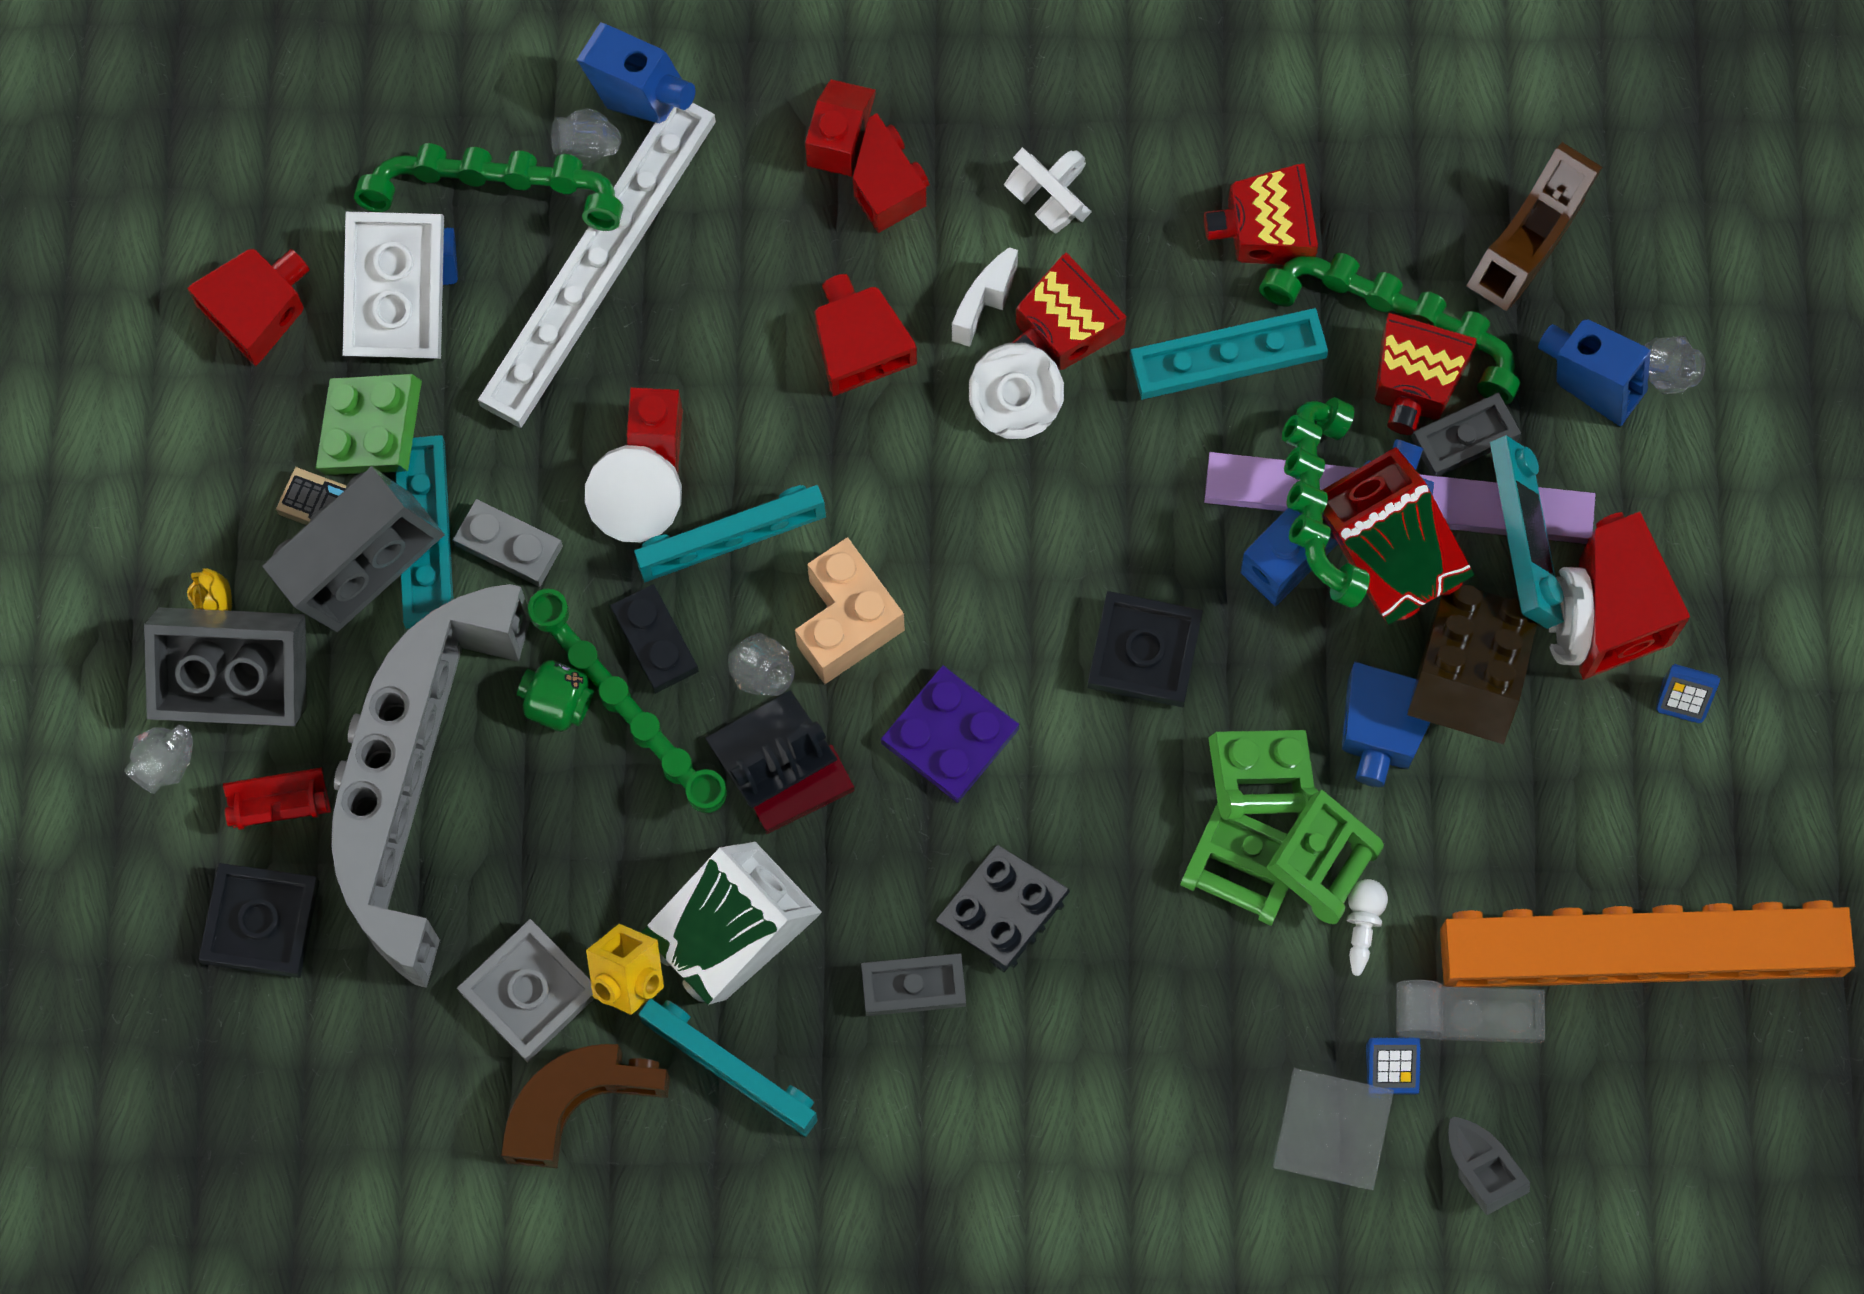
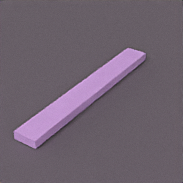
M1210 452L1204 503L1285 511L1288 508L1286 505L1288 493L1299 480L1284 473L1286 460ZM1325 464L1323 475L1320 478V490L1359 468ZM1420 475L1422 478L1434 482L1433 497L1450 529L1507 535L1497 483ZM1538 487L1548 540L1587 544L1588 539L1593 534L1595 493Z

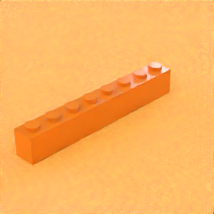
M1818 900L1803 903V909H1783V903L1762 902L1754 904L1752 906L1753 910L1733 911V905L1728 903L1705 905L1702 907L1701 912H1683V906L1681 905L1657 906L1652 908L1653 913H1633L1632 907L1614 906L1603 909V914L1583 915L1581 908L1556 909L1552 911L1553 916H1533L1532 910L1513 909L1504 911L1502 917L1483 918L1481 911H1459L1452 914V919H1446L1440 929L1444 988L1844 977L1855 967L1849 907L1833 908L1832 901Z

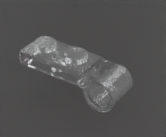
M1429 980L1401 981L1396 984V1035L1404 1038L1456 1041L1543 1043L1545 1041V990L1442 986L1439 982Z

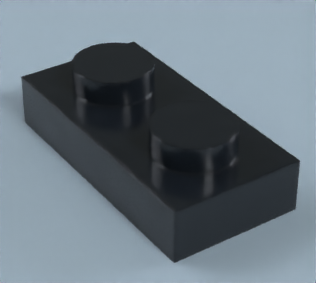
M654 584L610 605L655 694L699 672L694 658Z

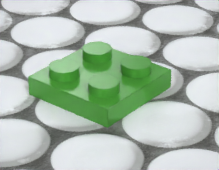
M413 374L330 379L315 469L325 475L360 474L366 472L371 466L381 473L408 471L422 381Z

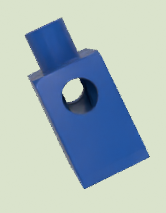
M600 22L577 58V62L607 109L660 124L666 121L674 107L686 110L691 106L695 98V85L681 78L665 51L605 23Z
M1589 319L1581 321L1572 335L1552 324L1545 331L1539 342L1538 349L1557 360L1556 382L1560 387L1620 427L1648 391L1651 350Z
M1287 508L1245 551L1240 572L1275 607L1312 571L1307 563L1305 548L1289 541L1290 528L1294 520L1301 515V513ZM1332 532L1325 547L1326 556L1338 545Z
M1354 662L1347 683L1342 750L1361 757L1355 777L1358 782L1372 787H1384L1390 765L1409 769L1430 722L1407 715L1416 679Z

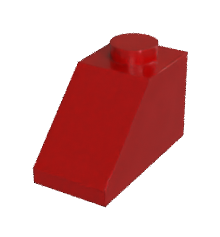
M830 79L817 100L806 137L805 149L808 167L853 176L876 95L875 89Z
M631 387L627 426V445L646 446L656 451L657 454L661 455L665 460L667 459L675 467L677 474L683 415L679 390Z

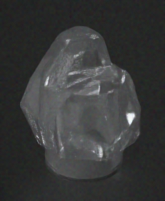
M584 108L573 112L568 117L554 118L551 131V145L554 155H573L581 160L583 167L594 163L604 156L614 155L621 145L622 138L619 130L609 123L608 118L599 111Z
M1685 336L1656 337L1643 345L1651 350L1649 381L1662 394L1683 393L1687 387H1694L1702 380L1706 367L1705 358L1699 350L1692 348Z
M756 633L742 640L729 653V671L740 690L757 695L778 696L784 693L793 682L795 670L793 664L789 661V651L773 638Z
M178 724L172 730L154 727L136 736L131 748V761L125 767V773L139 786L152 794H156L162 785L178 784L191 760L193 747L191 732L185 726Z

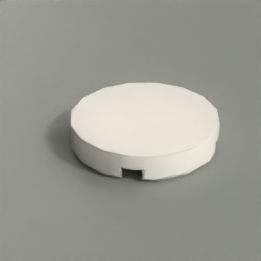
M1005 343L989 350L976 363L969 379V402L976 419L989 431L1006 439H1026L1043 432L1057 417L1064 401V382L1057 364L1042 349L1027 343Z
M625 445L608 451L593 466L585 483V505L591 520L604 534L622 542L641 543L661 535L672 525L681 506L682 484L675 467L667 459L665 460L661 455L657 454L656 451L646 446Z
M1562 567L1559 570L1560 577H1556V579L1559 581L1564 594V601L1561 603L1564 622L1549 628V633H1556L1558 643L1551 644L1550 651L1559 664L1580 665L1586 659L1593 634V589L1586 569Z

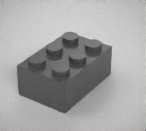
M371 466L366 472L352 478L347 484L346 490L331 504L317 510L312 515L309 524L297 535L281 543L275 549L273 556L262 566L296 609L338 632L445 534L410 492Z
M158 607L144 624L147 719L295 726L306 710L305 614Z

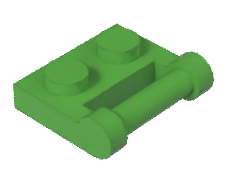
M1306 730L1215 732L1208 737L1218 808L1224 820L1241 819L1243 814L1297 813L1299 816L1311 796L1318 792V789L1314 787ZM1291 783L1293 793L1243 795L1238 790V784Z
M1320 790L1311 796L1266 869L1311 905L1312 911L1317 918L1328 924H1337L1345 912V900L1369 861H1375L1384 848V844L1362 822L1325 791ZM1348 841L1351 843L1352 852L1328 890L1321 882Z
M1217 803L1180 886L1194 891L1197 887L1259 915L1258 921L1272 926L1289 887L1267 870L1266 867L1284 841L1287 833L1244 814L1241 819L1224 820L1220 815ZM1209 857L1273 885L1268 898L1205 870L1204 868Z

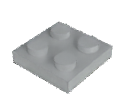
M531 919L457 987L459 993L527 1063L595 999L591 989V980Z

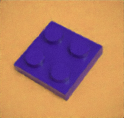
M942 665L881 738V744L956 803H959L1018 732L1020 724Z

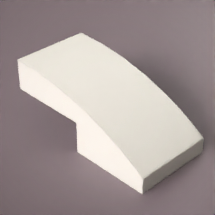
M1007 248L973 282L952 322L953 342L970 347L984 305L1003 310L1017 271L1018 250Z

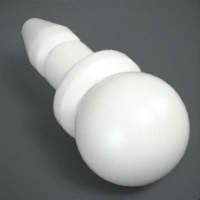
M1372 879L1356 882L1348 895V904L1352 913L1347 916V922L1356 924L1353 928L1351 940L1353 947L1350 949L1349 954L1352 973L1355 976L1362 974L1369 960L1370 951L1368 949L1372 943V927L1382 926V920L1379 918V915L1384 912L1388 903L1385 888L1379 882Z

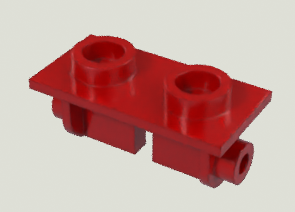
M322 767L223 783L228 807H225L226 822L228 827L233 826V828H238V830L245 829V826L311 815L313 818H317L319 814L331 812Z

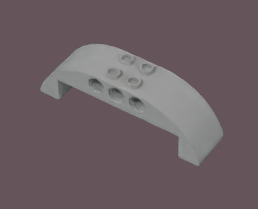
M507 584L488 587L457 597L431 611L401 637L389 651L374 676L361 714L355 713L351 719L348 730V742L352 743L348 760H341L335 773L334 789L338 790L333 812L331 847L335 873L344 899L377 951L398 973L417 986L427 988L440 939L427 918L389 910L388 906L462 648L519 661L531 620L528 613V605L520 586ZM375 809L370 814L364 816L368 811Z

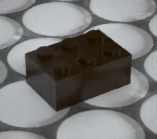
M1462 585L1455 592L1440 596L1428 633L1407 713L1408 716L1504 744L1520 701L1537 627L1536 622L1522 614L1519 600L1484 592L1470 585Z

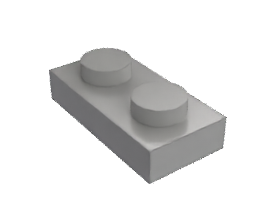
M478 499L473 503L453 539L456 547L538 587L542 585L563 547L560 539Z

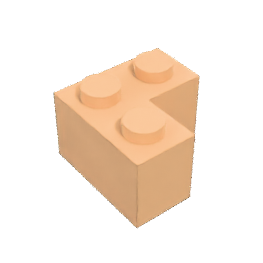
M848 537L807 564L809 582L825 602L827 608L795 629L797 647L824 684L905 631L903 611Z

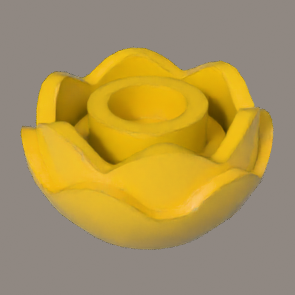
M203 568L202 572L191 574L193 583L187 590V597L194 605L193 609L231 611V589L228 580L224 576L208 568Z

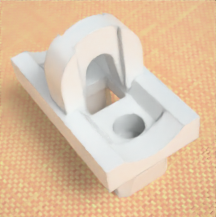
M1023 147L1013 157L1019 165L1012 171L1004 186L1024 204L1041 187H1044L1052 196L1035 215L1051 231L1056 234L1075 217L1081 222L1088 217L1091 211L1067 188L1086 165L1084 162L1085 157L1079 151L1071 150L1067 152L1050 170Z

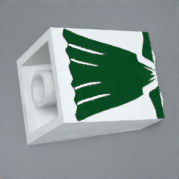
M756 842L719 847L641 933L658 940L660 962L667 966H672L683 977L682 984L686 991L696 1000L710 1005L727 1000L822 912Z

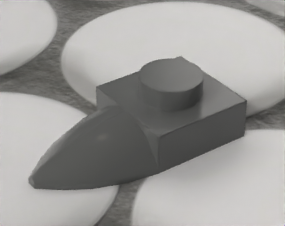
M1455 1116L1450 1118L1448 1129L1449 1145L1452 1156L1459 1168L1458 1178L1486 1216L1530 1192V1181L1504 1146L1490 1132L1471 1121Z

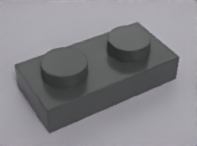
M1496 393L1414 431L1411 439L1414 445L1423 448L1421 458L1431 476H1442L1491 453L1490 442L1505 435L1517 441L1520 438L1521 432L1500 394Z
M961 954L861 963L866 1016L966 1007Z

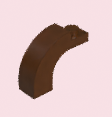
M1562 142L1555 149L1532 191L1511 223L1487 249L1466 286L1507 311L1526 290L1552 254L1585 202L1584 198L1603 167Z
M618 1044L586 1046L555 1058L542 1067L527 1082L516 1098L506 1123L501 1156L507 1164L558 1169L564 1126L570 1115L580 1104L592 1097L607 1093L668 1098L670 1077L667 1069H659V1062L641 1058L629 1059V1066L621 1065L622 1051Z

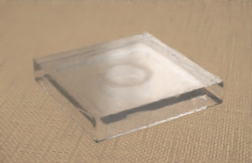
M1293 1068L1272 1168L1373 1191L1394 1090Z

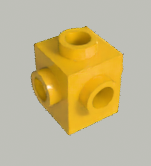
M618 924L586 950L593 998L606 1005L613 1006L632 1015L664 988L658 940Z

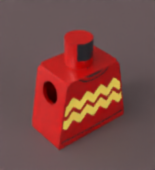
M1305 163L1236 181L1230 187L1229 209L1204 212V227L1207 240L1233 237L1236 258L1241 263L1284 265L1295 257H1316L1318 242Z
M1066 252L1018 305L1016 309V324L1023 334L1011 343H1027L1042 349L1057 364L1059 370H1064L1123 336L1127 316Z
M1389 313L1381 338L1374 399L1378 403L1392 407L1387 427L1399 434L1412 435L1416 431L1420 415L1431 419H1439L1469 363L1477 339Z

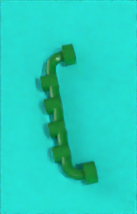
M432 143L422 144L419 147L417 156H395L383 161L374 169L372 174H366L359 178L354 194V200L362 208L372 212H385L390 209L395 194V186L390 180L395 176L404 174L414 175L417 179L427 183L438 182L440 177L456 178L474 187L482 186L486 181L505 182L507 186L515 190H527L531 185L550 186L553 190L562 194H572L577 188L589 189L595 193L587 197L582 218L588 226L600 231L617 229L624 208L622 202L615 197V190L610 180L601 173L582 170L583 163L573 155H558L555 158L553 167L536 166V157L526 151H513L509 156L508 163L505 164L491 162V154L483 148L469 147L464 151L462 160L446 159V151L441 146Z
M1336 253L1331 262L1318 257H1295L1287 261L1281 269H1269L1259 286V291L1265 299L1273 304L1289 307L1294 304L1302 287L1297 277L1305 274L1322 279L1323 284L1332 291L1338 293H1346L1348 291L1364 298L1367 304L1377 311H1393L1409 319L1476 338L1473 351L1480 350L1492 356L1496 362V366H1490L1484 370L1477 385V390L1483 397L1488 398L1499 393L1505 405L1513 401L1520 386L1519 379L1514 375L1515 361L1513 353L1505 342L1487 333L1490 322L1485 316L1477 312L1467 311L1460 321L1443 313L1447 306L1446 302L1435 293L1422 292L1416 301L1400 294L1403 283L1399 278L1390 273H1378L1374 282L1357 275L1356 273L1360 265L1357 260L1347 254Z
M1333 397L1326 403L1319 401L1304 403L1298 408L1296 415L1288 419L1282 431V440L1296 447L1286 459L1284 473L1299 480L1290 489L1286 500L1288 508L1301 513L1294 520L1290 528L1289 541L1305 548V556L1309 567L1324 584L1331 587V599L1349 608H1354L1366 595L1370 583L1369 573L1350 563L1337 569L1328 560L1325 553L1331 529L1323 524L1322 513L1327 505L1328 494L1320 490V478L1325 469V460L1318 457L1317 446L1322 434L1334 440L1341 439L1349 430L1354 418V407Z
M554 589L537 591L528 603V613L533 625L541 631L551 633L568 654L571 668L586 674L598 688L603 706L608 711L618 712L630 725L635 743L642 748L651 749L662 762V768L667 780L674 784H681L685 788L688 802L695 810L702 813H711L722 807L726 800L727 790L721 775L709 769L696 772L693 769L690 755L681 748H675L662 733L658 718L652 713L644 712L631 698L625 680L612 676L600 662L595 646L588 641L581 640L567 624L569 608L565 597Z

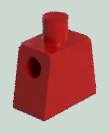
M248 249L192 283L187 289L195 305L256 366L302 313L303 304L292 285L309 272L310 269L293 249L287 251L272 265L255 249Z
M847 274L833 276L823 283L822 288L829 303L818 307L814 313L816 330L833 397L917 364V347L879 288L870 287L856 293Z

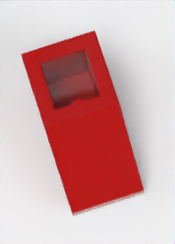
M876 113L868 118L853 175V189L855 199L876 231L880 233L926 207V187L929 186V180L917 161L910 163L902 150L905 149V145L897 129L892 124L885 126Z

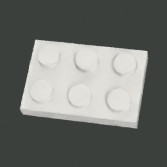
M346 212L343 356L441 359L444 215Z

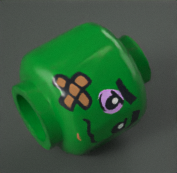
M554 660L544 661L536 671L527 669L517 691V696L524 698L523 714L527 719L559 732L568 730L572 724L576 726L581 725L594 694V690L588 688L586 674Z

